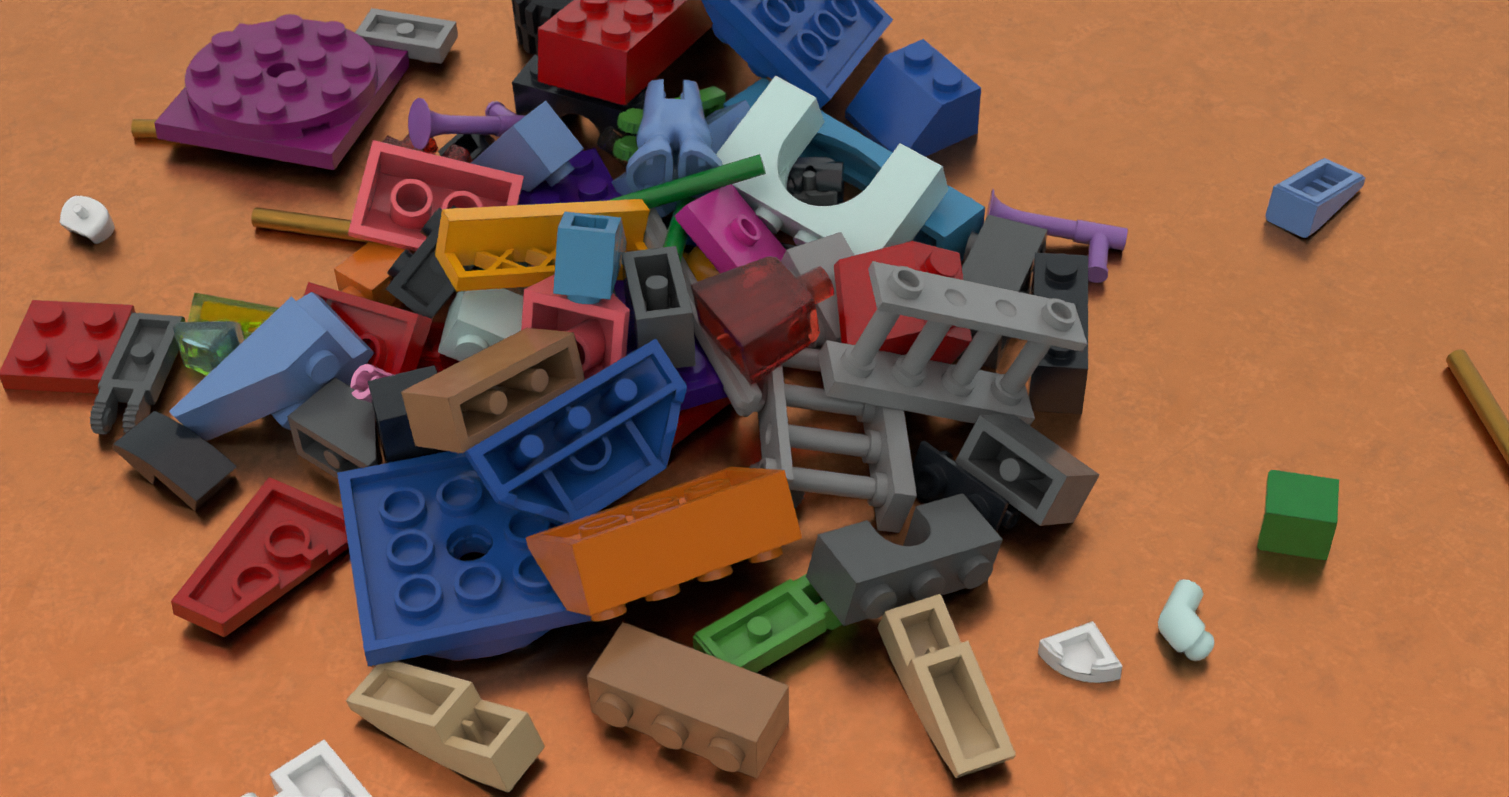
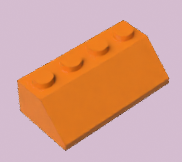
M729 467L525 538L528 549L565 609L570 612L588 615L592 621H603L627 612L625 603L645 597V601H657L674 596L680 592V583L697 577L699 582H707L728 576L733 572L731 565L748 559L750 563H758L777 558L783 554V545L802 539L785 470Z

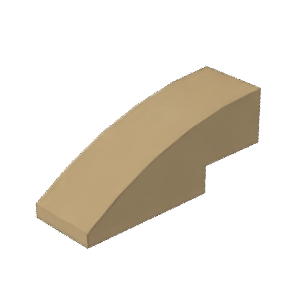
M941 594L885 611L878 625L884 645L924 728L954 776L958 778L1014 759L1016 753L969 641L961 643Z
M398 661L377 665L346 699L352 711L414 751L473 780L506 792H510L545 748L528 712L482 700L470 681Z

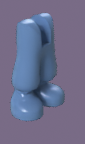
M651 80L646 89L642 120L636 137L638 150L630 157L626 166L627 185L633 192L672 181L673 151L679 154L678 179L723 165L722 161L711 149L713 140L704 116L698 84L695 81L683 80L681 99H666L664 80ZM711 190V191H708V192H705V193H701V194H698V195H695V196H692V197H693V198H700V197H702V196H704V195H706V194H708V193H710V192H712V191H714V190Z

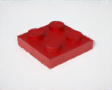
M32 300L0 369V380L3 388L98 394V384L131 314L136 313L134 306Z

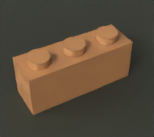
M525 328L401 391L415 446L464 453L585 381L574 332Z
M625 622L621 623L587 675L591 712L597 714L606 723L615 727L627 726L652 736L658 743L667 748H682L709 759L712 764L724 771H739L756 779L789 723V685Z

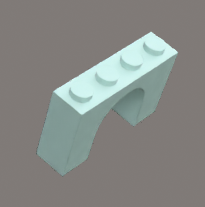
M777 76L772 79L716 153L723 165L754 155H761L766 174L732 185L772 233L776 234L779 230L793 237V241L797 246L838 232L843 234L854 255L910 242L948 192L943 166L899 143L867 188L853 199L833 206H815L793 197L787 191V180L790 170L825 122L816 97Z

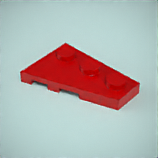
M308 282L304 296L310 292L318 294L373 350L374 354L366 364L373 365L394 375L417 369L433 319Z
M268 477L171 600L173 614L222 637H226L349 548L343 509Z

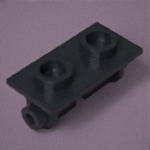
M925 440L921 441L912 464L916 493L919 500L926 504L963 493L996 532H998L1001 526L1009 530L1017 524L1021 517V512L1009 504L1008 500L955 463L950 452L946 450L940 452Z

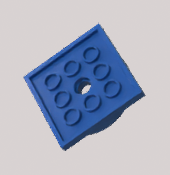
M702 0L705 10L713 22L712 29L716 37L723 43L729 44L747 62L750 70L755 75L770 79L777 76L816 97L820 109L834 96L893 21L874 0Z
M447 451L337 473L364 653L368 667L422 655L454 661L495 656L517 648H523L553 628L592 621L588 615L570 612L565 609L528 549L525 537L560 525L496 504L464 453ZM470 552L485 554L482 558L474 561L459 560L463 555Z

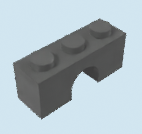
M962 493L916 506L903 546L884 539L868 520L818 534L806 578L842 625L845 626L868 618H880L887 610L938 594L942 596L964 588L972 589L987 582L992 574L993 565L1003 539Z

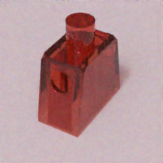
M772 256L728 270L691 285L700 326L751 385L767 376L817 340L820 330L816 304L834 296L832 281L821 266H817L795 277L777 257Z

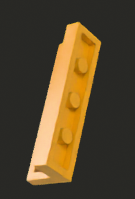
M642 199L442 209L435 256L456 292L530 287L555 274L557 231L564 212L621 217L627 241L625 252L648 249L643 239L650 209ZM516 262H526L534 266L525 267ZM622 264L617 280H623ZM475 265L485 270L465 271L463 266Z

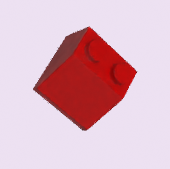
M910 241L839 259L834 264L841 343L856 345L877 310L868 272L872 261L894 266H906L917 271L963 280L960 253ZM900 315L879 350L906 355L928 320ZM952 325L930 360L952 364L972 341L971 329Z

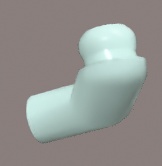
M1183 579L1175 584L1158 619V629L1177 652H1184L1192 661H1200L1211 653L1215 641L1213 635L1205 631L1204 622L1195 614L1203 598V590L1195 582Z

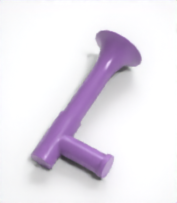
M417 98L413 101L408 116L409 137L412 145L416 149L422 150L427 146L430 138L438 135L483 134L501 136L526 115H517L498 101L488 104L485 110L486 116L444 115L431 111L424 99Z
M994 189L991 191L986 218L988 215L1048 229V236L1088 244V280L1091 282L1100 283L1107 279L1108 249L1123 251L1125 248L1127 228L1079 219L1074 221L1024 212L1005 205L995 196Z

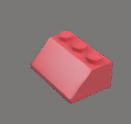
M373 140L348 236L416 252L427 238L420 232L421 229L439 208L451 209L453 205L458 208L518 205L524 176Z

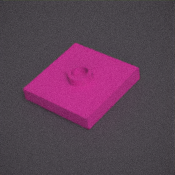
M732 184L718 188L688 203L675 215L676 221L742 299L774 279L773 275L786 249Z

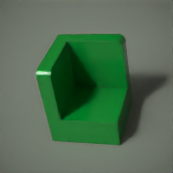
M1270 470L1266 480L1264 514L1259 530L1257 548L1261 551L1327 561L1338 522L1339 479Z

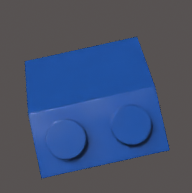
M922 39L883 57L846 108L845 118L868 139L891 152L901 143L926 157L978 133L981 87L927 41Z

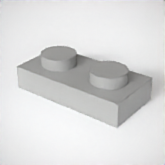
M371 8L355 32L365 39L369 45L408 51V57L411 59L435 63L443 62L458 38L455 21Z

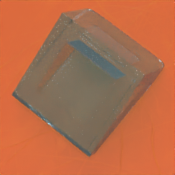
M233 321L178 322L173 327L184 366L206 376L245 340L241 325Z

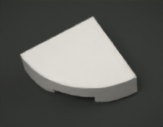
M1093 621L1039 641L1038 654L1051 668L1069 678L1093 683L1110 682L1121 678L1123 666Z

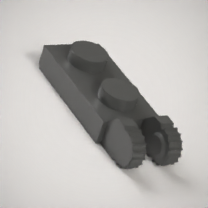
M146 313L131 314L98 384L99 393L94 401L89 417L93 433H110V429H112V425H114L117 419L118 402L128 403L122 420L123 432L125 434L150 415L151 405H155L188 331L183 316Z

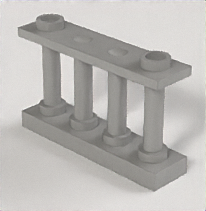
M872 261L868 272L877 310L856 345L826 340L818 354L825 394L828 397L974 424L979 415H1015L1030 426L1035 417L1025 384L1051 346L1082 352L1087 345V341L1074 303L1065 302L1057 298L1050 299L917 271L906 266H894ZM900 315L928 320L906 355L879 350ZM952 325L978 330L956 365L930 360ZM1002 336L1027 340L1005 374L980 370Z
M766 314L759 335H752L750 337L746 357L747 366L754 368L755 381L765 401L763 409L758 412L762 453L759 468L785 470L790 490L866 499L868 505L875 508L877 530L899 533L917 497L904 410L828 397L825 394V389L785 384L783 367L821 372L818 359L820 350L780 344L777 315ZM786 406L856 416L858 422H863L865 435L788 424ZM791 448L862 457L863 463L869 464L870 477L793 467Z

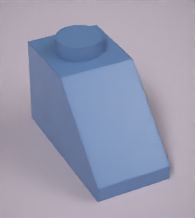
M544 101L509 128L474 159L471 164L524 176L522 189L530 192L544 180L550 187H553L573 171L574 167L570 164L569 160L584 148L547 101Z

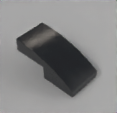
M153 411L113 444V450L151 484H155L158 480L162 481L194 511L236 476L237 466L226 456L185 426L156 411Z

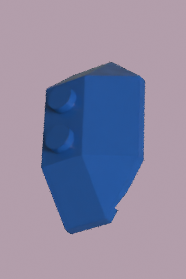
M655 338L468 449L464 454L496 504L557 525H563L599 512L667 468L677 429L680 407L684 401L687 385Z

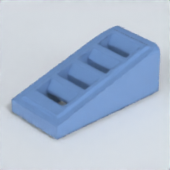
M1322 158L1273 187L1265 217L1268 222L1302 238H1306L1316 232L1363 187L1366 178L1362 174Z

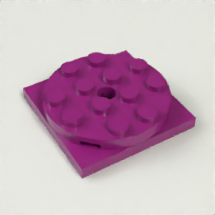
M287 14L278 17L275 21L253 25L239 23L233 31L215 34L211 42L202 48L191 60L185 74L184 89L154 122L157 138L335 170L410 67L408 51L369 45L365 39L346 29L344 24L337 21L303 20L298 15Z

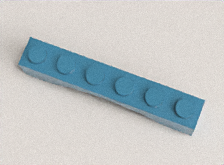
M766 78L760 79L723 104L724 108L746 100L751 108L771 81ZM821 110L825 123L799 157H826L836 162H844L843 180L864 191L893 152ZM947 185L948 192L912 241L958 252L962 261L970 234L972 232L979 234L984 224L985 207Z

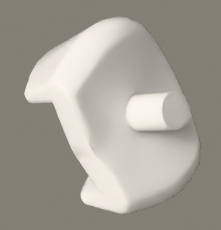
M74 196L69 198L62 208L59 223L69 232H75L87 237L95 244L106 240L114 232V222L108 210L95 199L85 196Z

